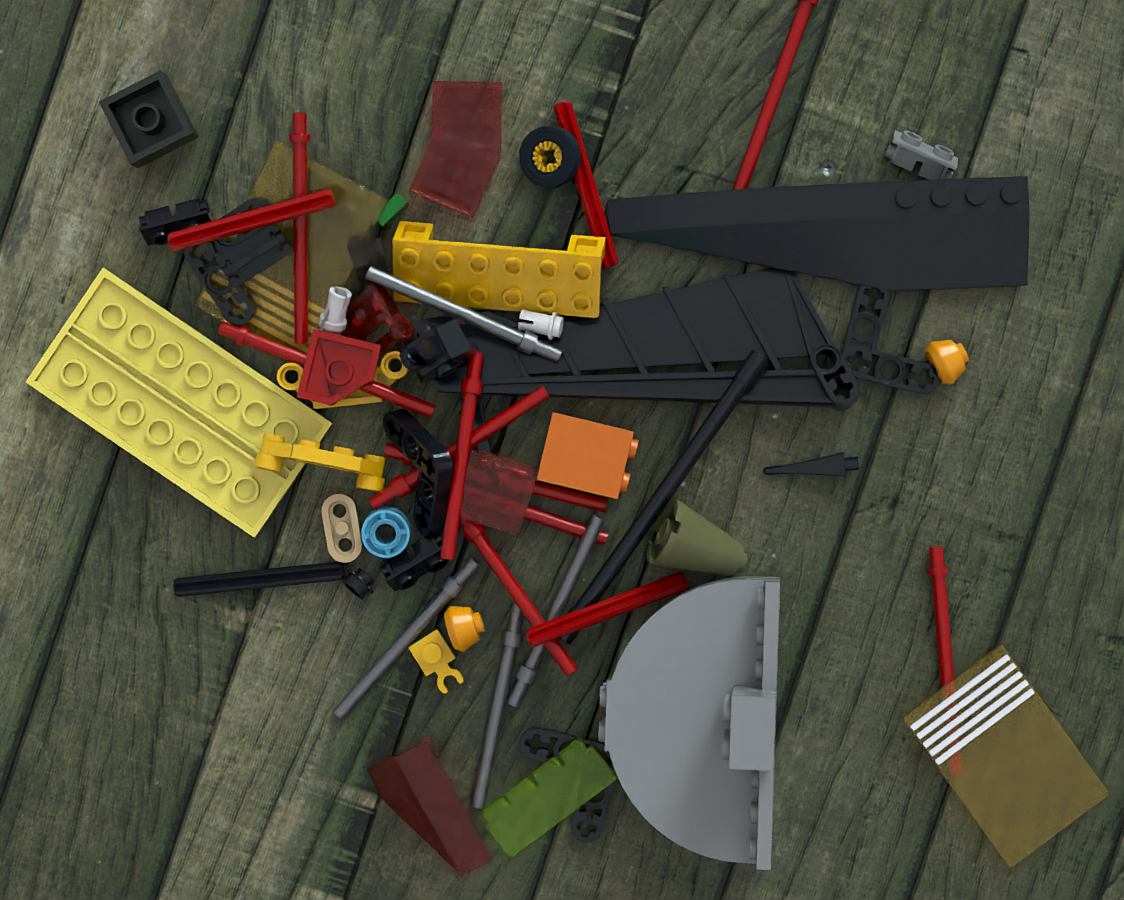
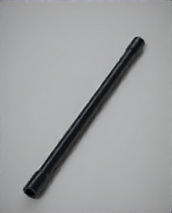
M751 350L735 373L733 381L585 592L567 614L599 602L738 402L769 363L768 359L755 350ZM580 630L560 637V639L571 644Z

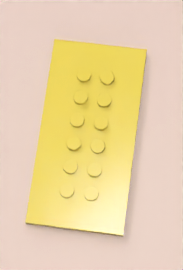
M106 268L101 269L26 380L27 384L254 538L257 537L306 465L303 462L284 459L281 472L255 468L256 453H260L264 433L284 437L283 443L299 445L300 439L320 443L333 425L324 416Z

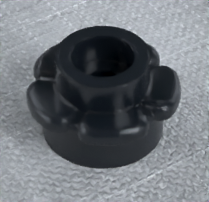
M361 568L356 572L352 569L347 570L348 575L342 582L356 597L362 600L368 593L373 594L374 591L371 585L374 581Z

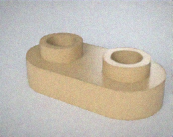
M346 494L331 495L324 501L321 511L328 552L338 562H351L361 554L363 549L357 506L355 501ZM337 504L345 506L346 514L344 517H337L334 514V507ZM343 538H347L352 542V548L349 551H343L340 548V541Z

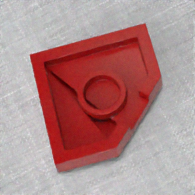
M313 329L297 398L332 406L367 385L375 378L382 345Z

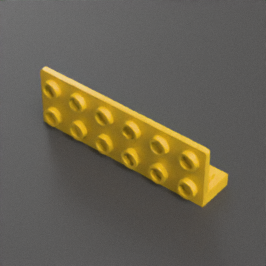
M399 222L392 240L393 276L463 307L517 312L526 309L527 311L543 314L557 312L558 315L597 318L599 316L601 265L605 252L606 237L571 235L567 251L438 241L433 240L434 224ZM393 291V299L396 302L419 303Z

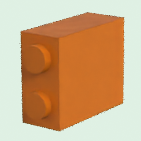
M553 412L536 480L618 499L619 492L626 494L631 474L624 471L627 459L634 460L639 440L632 439L633 431Z

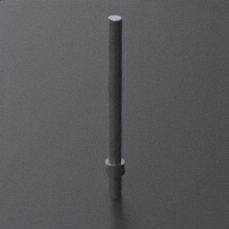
M372 266L367 271L365 279L451 317L464 318L467 324L517 345V349L529 355L533 352L556 363L561 356V349L538 340V335L527 330L522 333Z
M592 515L544 619L545 622L561 617L605 522L604 519ZM544 644L532 647L525 663H520L515 674L517 680L507 700L508 704L519 708L529 685L534 684L539 674L537 667L546 650Z
M470 557L453 577L449 575L440 585L442 589L336 706L333 713L343 720L452 598L456 599L464 591L463 585L480 568V565L473 558Z
M512 603L507 630H503L501 644L504 646L470 805L480 809H484L517 648H521L524 635L520 633L524 615L515 603Z

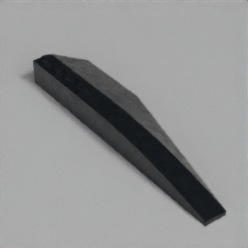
M1028 176L787 186L607 200L608 227L612 236L651 244H662L675 249L705 253V255L735 259L739 262L788 272L794 271L809 274L813 277L843 281L847 284L863 285L889 292L1028 285L1030 211Z

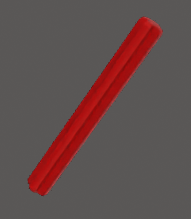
M570 101L558 103L554 106L558 126L568 130L576 138L581 149V164L574 179L591 236L606 237L601 268L606 269L616 266L618 258L572 103Z
M326 189L171 232L167 235L168 243L172 251H178L330 209L336 205L334 194L331 189Z
M678 572L529 628L525 632L527 642L530 647H536L682 592L688 588L686 578L682 572Z

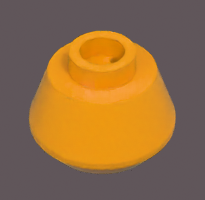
M953 340L931 341L925 350L928 361L937 370L939 381L942 384H953L966 370L965 363L969 361V357L961 343L955 344Z
M450 606L444 613L448 635L455 650L466 651L480 640V633L485 632L480 612L473 613L471 607Z

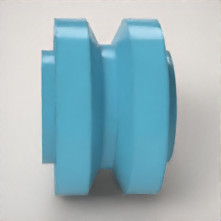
M384 505L378 510L373 509L366 516L362 526L361 538L363 544L375 556L381 558L394 557L406 548L411 535V524L407 515L397 507ZM381 524H389L394 527L396 535L391 539H383L378 535L377 527Z

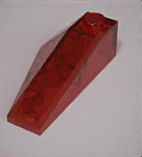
M429 737L367 768L383 801L460 875L492 860Z

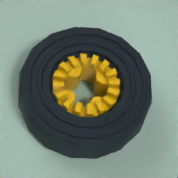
M541 126L531 131L523 140L519 150V164L524 175L532 183L543 188L560 187L570 182L577 174L581 164V149L576 138L568 130L558 126ZM555 149L554 157L557 162L546 164L548 157L544 155L545 151Z

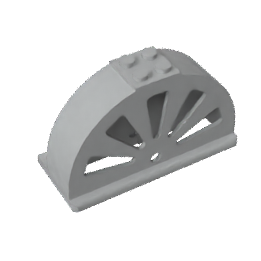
M743 576L718 579L698 585L671 599L653 613L640 627L626 646L617 663L614 674L607 679V683L603 682V686H600V707H606V717H602V721H599L598 739L599 742H605L604 751H609L614 770L622 788L641 815L671 841L692 852L721 861L756 864V870H771L781 577Z

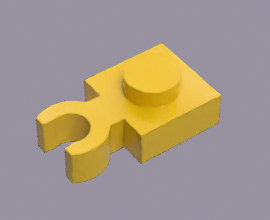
M438 628L408 647L426 677L436 672L438 675L437 686L442 693L445 694L449 691L444 683L446 676H454L459 684L464 682L462 673L456 668H451L449 662L456 659V656Z

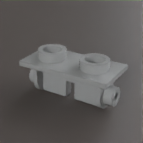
M895 130L892 142L896 146L889 144L884 155L890 159V163L912 171L916 161L922 162L918 175L929 180L951 179L953 171L948 170V168L956 170L958 165V158L954 156L952 150L942 145L932 147L922 142L923 139L913 132L905 130L901 133Z

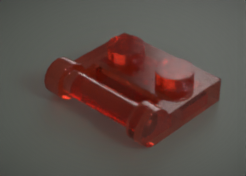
M375 283L349 303L346 312L347 326L342 331L345 337L367 342L366 337L386 322L390 331L374 343L382 345L380 353L382 355L398 341H405L412 336L414 327L408 319L402 317L387 288Z

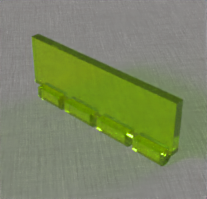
M577 738L559 752L561 759L565 762L564 766L554 756L532 772L539 785H536L527 776L506 792L507 798L512 803L511 806L501 796L482 810L484 817L488 821L485 827L510 858L618 778L593 745L587 748L584 742Z

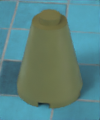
M674 499V502L669 501L660 513L653 528V531L658 532L656 543L649 541L647 548V561L655 566L732 577L736 572L740 573L747 562V553H744L745 548L742 543L677 499Z

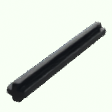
M337 561L182 577L174 580L173 587L175 596L182 597L338 581L344 579L345 570L343 562Z

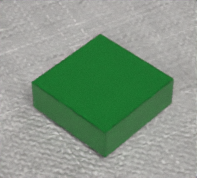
M399 193L395 194L374 215V218L386 229L409 204Z

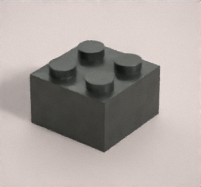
M162 70L99 101L129 163L136 168L198 138L169 77Z

